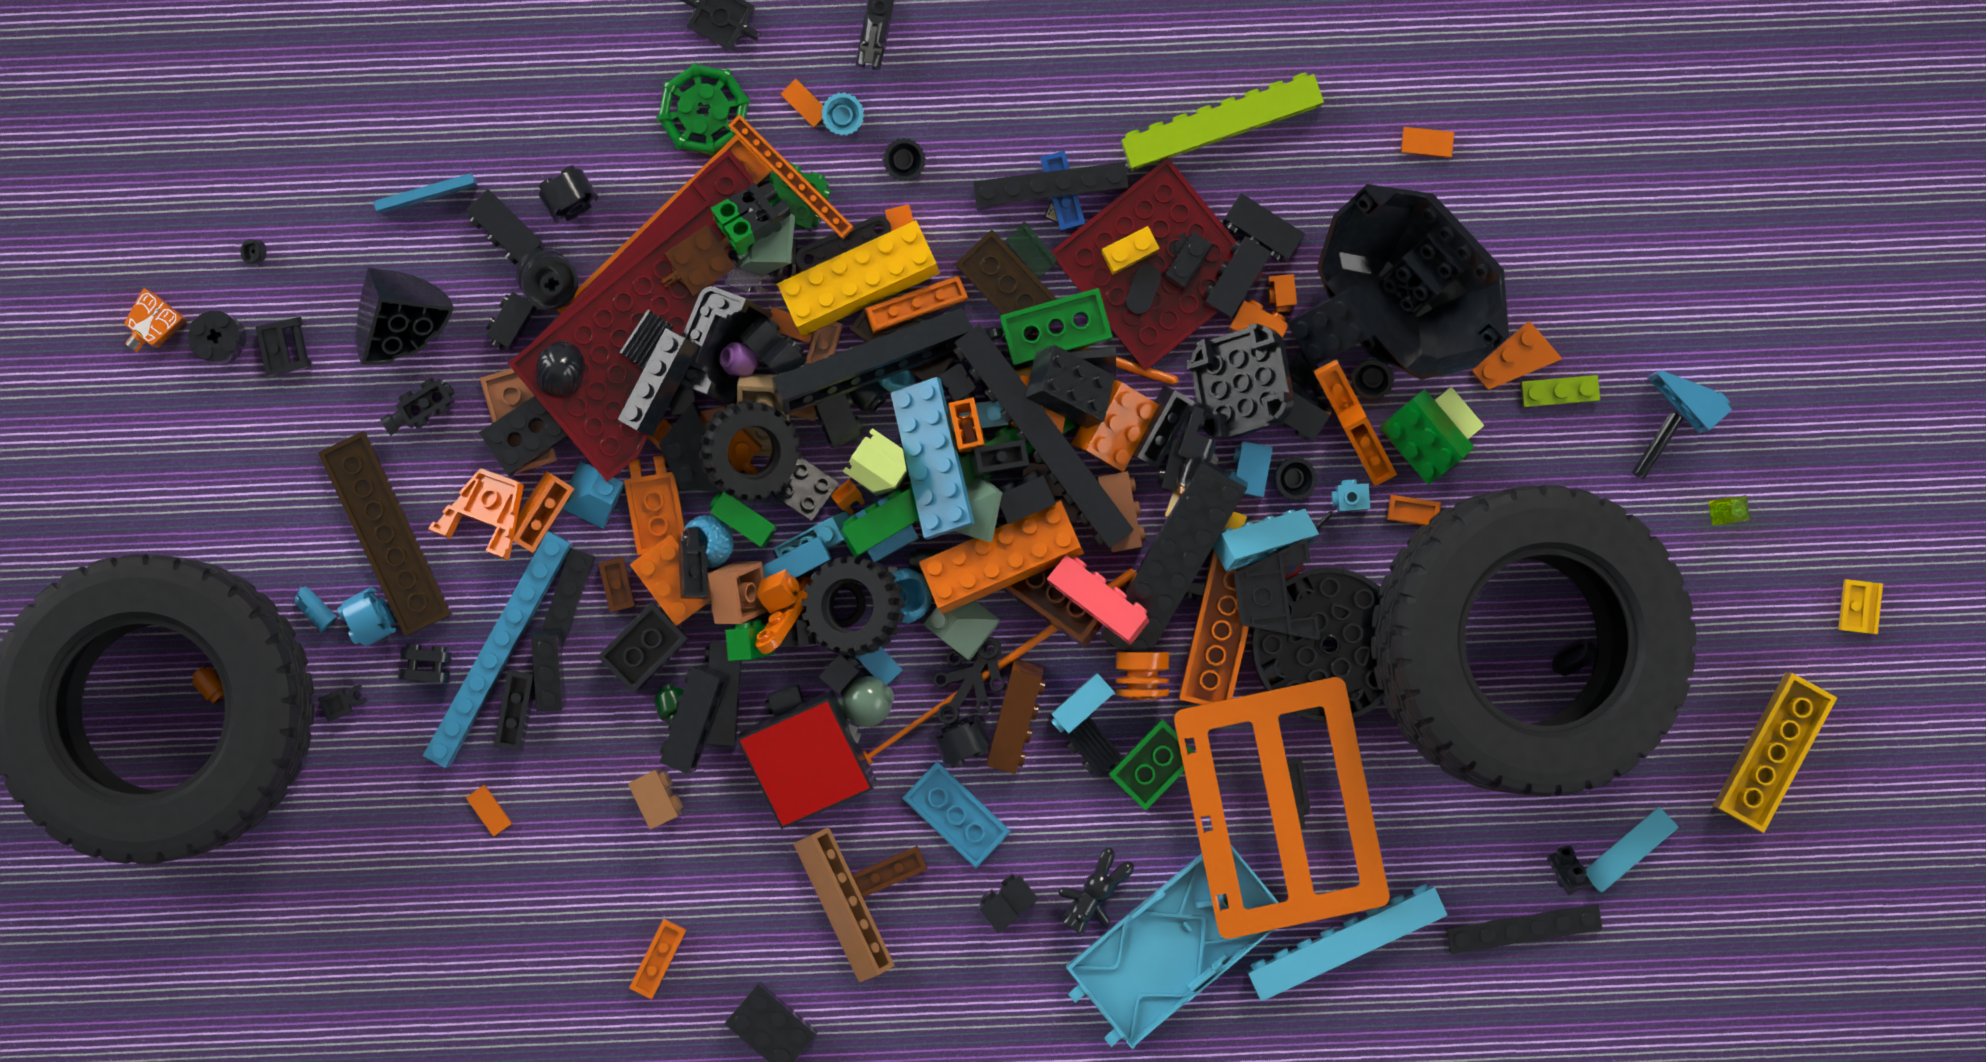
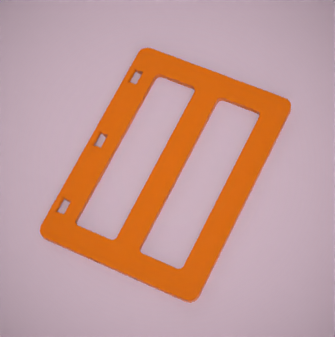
M1332 677L1184 708L1176 712L1174 716L1175 728L1217 929L1223 938L1231 939L1382 907L1388 903L1390 898L1347 688L1342 679ZM1318 706L1323 707L1360 880L1359 884L1355 887L1322 894L1314 893L1278 717L1281 714ZM1247 721L1253 725L1288 893V899L1284 902L1246 909L1243 906L1208 739V731L1210 729ZM1185 738H1194L1196 752L1187 753ZM1201 816H1210L1213 830L1204 832ZM1226 894L1229 908L1220 910L1217 895Z

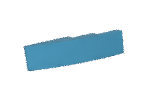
M818 536L762 566L764 579L785 569L792 577L797 578L832 558L821 537Z

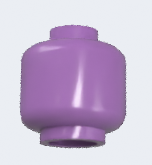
M732 342L722 350L720 364L727 374L750 376L758 368L759 357L748 345Z

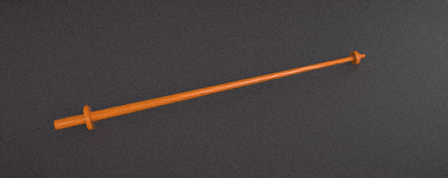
M1132 568L1107 586L1112 590L1115 587L1120 589L1131 581L1135 574ZM1050 625L1001 659L998 662L999 670L1057 632L1058 629ZM989 669L982 673L983 681L991 677ZM956 692L869 754L864 750L863 753L869 765L874 763L871 759L873 756L938 713L942 705L950 704Z

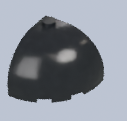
M368 268L357 316V350L361 364L380 365L392 363L396 358L408 354L412 356L427 347V342L437 333L440 334L452 315L454 307L450 298L435 285L416 276L396 271Z

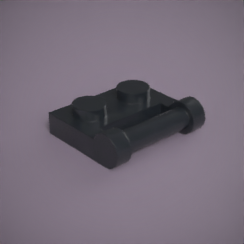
M302 317L255 327L267 377L313 367L311 359H308L301 329L303 325ZM288 328L292 330L298 361L292 363L284 329Z

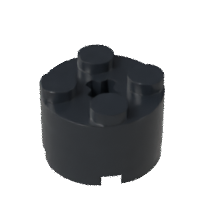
M574 165L564 168L561 171V175L553 180L552 178L546 179L539 185L541 189L539 197L555 223H561L559 220L561 218H565L567 221L577 218L592 207L590 202L593 198L595 201L599 198L583 170L576 169Z
M208 311L202 313L190 323L189 344L193 352L201 359L216 364H227L240 356L246 344V332L243 325L236 318L221 311ZM216 333L221 334V337L218 338V342L214 341Z
M977 714L973 715L974 720L969 721L967 717L960 719L955 724L942 728L943 734L937 737L936 732L931 736L945 765L950 764L951 768H955L965 763L964 758L974 755L976 758L988 752L987 746L991 742Z

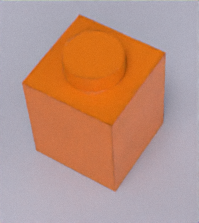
M785 569L762 579L756 596L771 614L794 604L800 587L798 581Z

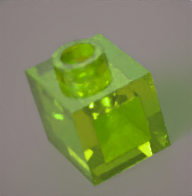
M1747 495L1708 501L1712 526L1750 520Z

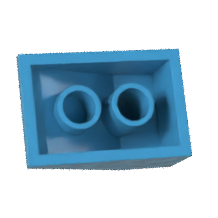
M1663 370L1652 373L1647 377L1698 434L1711 430L1732 410L1728 405L1730 401L1721 392L1717 393L1715 390Z

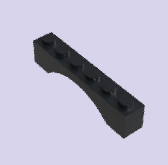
M1125 162L973 181L977 211L1050 198L1125 192L1129 187Z

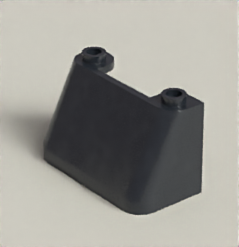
M709 286L704 288L698 296L682 335L700 346L680 384L723 404H735L737 401L738 384L734 380L727 378L728 374L720 364V354L728 344L732 342L742 343L739 336L759 316H762L767 321L772 317V313L746 298L717 287Z

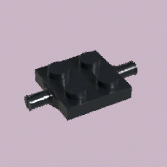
M680 0L693 7L692 17L686 27L731 52L743 35L753 39L755 42L758 41V37L761 35V32L748 26L749 19L756 7L745 0Z

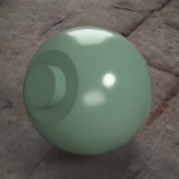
M861 676L853 679L845 687L842 698L837 700L846 718H849L852 723L862 727H871L880 724L887 718L892 708V702H894V693L891 687H887L880 679L873 676Z

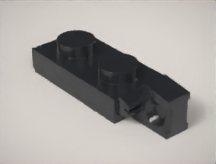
M688 527L683 530V541L679 542L678 548L680 598L706 599L708 598L706 547H703V542H699L698 528Z
M1302 758L1287 760L1300 827L1301 829H1306L1304 815H1309L1310 804Z

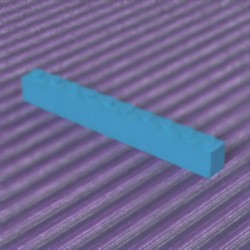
M547 531L424 752V757L444 768L452 765L568 556L570 548L573 547V543L553 532Z

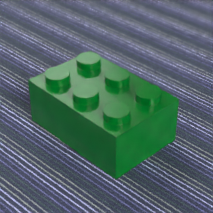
M1426 389L1422 390L1379 426L1428 486L1462 460L1474 448Z
M1160 719L1108 773L1145 811L1184 772L1177 733L1164 720ZM1186 743L1187 753H1194L1195 751Z

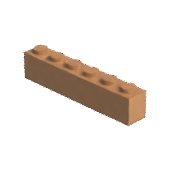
M830 828L822 829L793 843L859 983L876 977L894 967L892 958Z

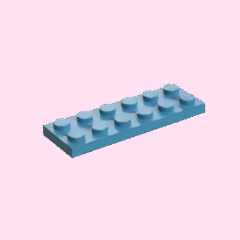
M935 377L891 392L924 538L928 540L974 525L941 379Z

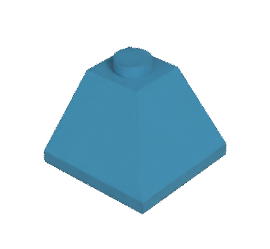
M580 461L568 484L574 490L562 509L604 529L625 484L614 477L606 482L594 467Z

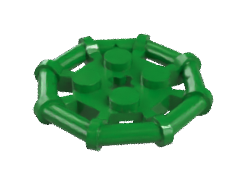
M692 63L690 68L669 82L665 81L662 85L664 90L659 115L656 116L657 122L662 124L676 145L675 148L679 151L683 149L709 154L710 157L715 156V153L720 151L736 135L728 127L730 124L728 123L730 108H737L736 117L740 114L746 120L748 105L751 101L742 91L732 76V71L729 69L722 70ZM701 76L719 79L716 86L708 83L703 84L701 83ZM694 78V86L685 92H681L678 89L682 84ZM725 85L728 86L736 98L735 100H727L721 91ZM673 95L680 98L677 112H670ZM700 104L711 107L708 109V116L697 114ZM680 119L686 131L681 135L672 121ZM723 128L729 131L715 142L713 141L712 136ZM692 134L702 135L706 137L707 144L690 141L689 139Z

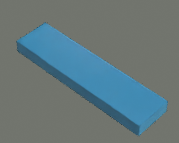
M466 174L376 200L374 206L376 211L382 214L477 187L478 185L476 178L472 174Z

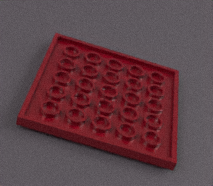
M1167 157L1049 252V254L1081 293L1099 288L1110 329L1138 364L1146 371L1218 313L1204 304L1207 298L1203 295L1210 283L1216 285L1220 279L1217 272L1225 261L1229 264L1234 255L1230 251L1235 245L1236 240ZM1148 226L1160 248L1158 253L1112 275L1101 253L1102 249ZM1186 232L1188 238L1189 234L1195 232L1214 246L1186 288L1182 290L1163 277V273L1166 272L1165 269L1168 268V265L1171 264L1175 256L1170 253L1169 245L1173 241L1182 240L1174 237ZM1142 265H1153L1159 270L1161 279L1151 307L1144 314H1134L1129 311L1126 305V298L1134 276ZM1261 271L1259 272L1253 284L1264 276Z

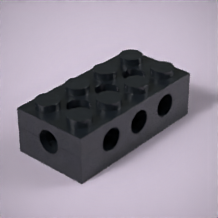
M535 396L479 432L509 478L569 439L568 435ZM535 421L544 423L543 430L539 433L530 431L531 424ZM514 435L522 437V443L517 447L509 445V440Z

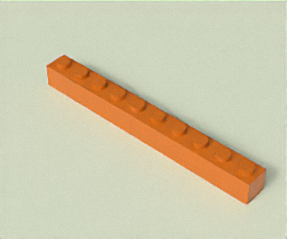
M740 114L728 125L842 240L854 229Z

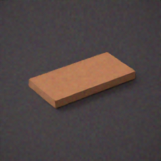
M512 369L480 378L493 423L534 396ZM541 421L533 422L530 431L534 433L541 432L544 423ZM514 435L509 440V445L512 447H517L522 443L520 435ZM554 448L517 473L557 462Z

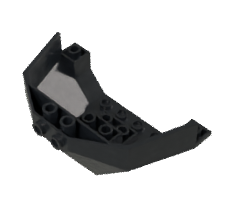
M1366 184L1333 215L1317 264V270L1328 298L1359 283L1384 327L1371 338L1360 343L1371 356L1423 380L1476 368L1509 337L1504 269L1433 193Z

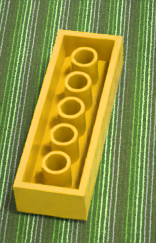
M915 220L777 283L802 337L864 309L867 305L874 302L877 303L886 297L940 274L924 235Z
M1784 673L1712 807L1746 826L1764 833L1837 697L1794 673Z

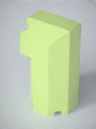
M872 428L869 432L872 438L865 437L849 460L850 465H852L851 469L845 467L843 472L876 496L893 493L900 489L909 475L905 454L901 447Z

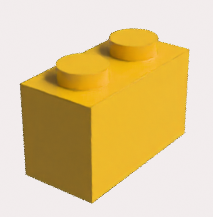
M1147 226L1103 248L1101 253L1112 275L1158 253L1160 248Z

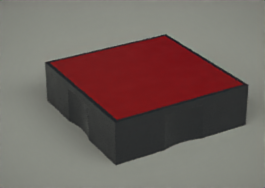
M833 690L800 704L788 713L770 717L740 731L737 737V741L781 829L873 790L877 781L862 749L855 742L850 732L846 716Z

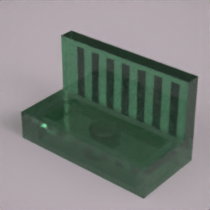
M1025 221L1017 231L1005 240L1038 279L1057 264L1058 260Z

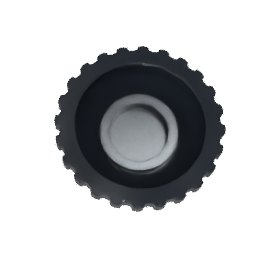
M909 138L896 139V141H892L891 144L887 145L888 147L885 148L882 161L884 162L883 166L886 168L885 171L889 173V176H893L898 181L903 180L906 182L907 180L911 181L913 178L916 179L918 175H921V171L924 170L923 167L926 165V158L920 144L914 140L911 141Z
M1372 358L1371 360L1361 361L1351 373L1350 381L1353 390L1356 391L1357 395H1360L1361 398L1364 397L1366 400L1383 398L1384 395L1391 391V387L1394 384L1392 369L1389 368L1388 364L1379 359L1374 360Z
M1290 457L1285 459L1284 462H1280L1275 471L1274 483L1276 484V489L1279 490L1280 494H1283V497L1290 500L1306 499L1308 495L1310 496L1314 492V488L1317 486L1316 469L1304 458Z

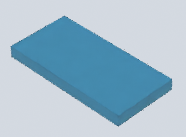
M938 761L902 797L907 804L975 868L1011 832Z

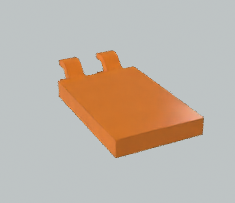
M664 455L653 457L656 474L642 477L640 459H637L629 464L631 479L624 480L637 555L644 554L672 532L679 541H682L685 524L678 485L672 471L667 472Z

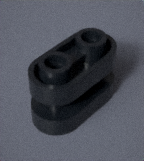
M406 644V649L401 648L400 659H408L407 669H399L398 679L449 683L450 673L442 671L443 662L451 663L452 653L447 652V647L432 646V650L427 651L422 650V645ZM418 660L433 661L432 671L417 670Z

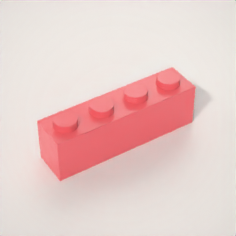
M1065 555L1047 578L1049 584L1127 644L1131 645L1149 623L1148 616L1146 615L1148 611L1137 602L1134 605L1126 600L1127 595L1119 588L1115 587L1112 590L1105 584L1107 580L1099 573L1094 572L1091 574L1085 569L1087 565L1076 556L1071 559Z

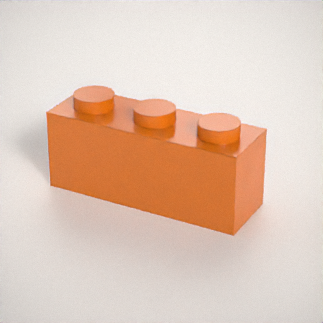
M546 471L518 514L513 541L534 553L574 488Z

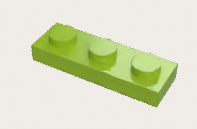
M1598 375L1520 382L1523 408L1600 401Z

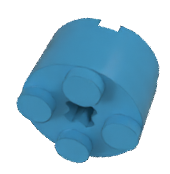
M369 587L343 601L342 606L337 608L340 618L346 621L350 628L348 633L354 644L361 643L364 646H369L396 631V628H391V624L395 623L388 604L383 597L378 599L374 595L378 591L373 587Z

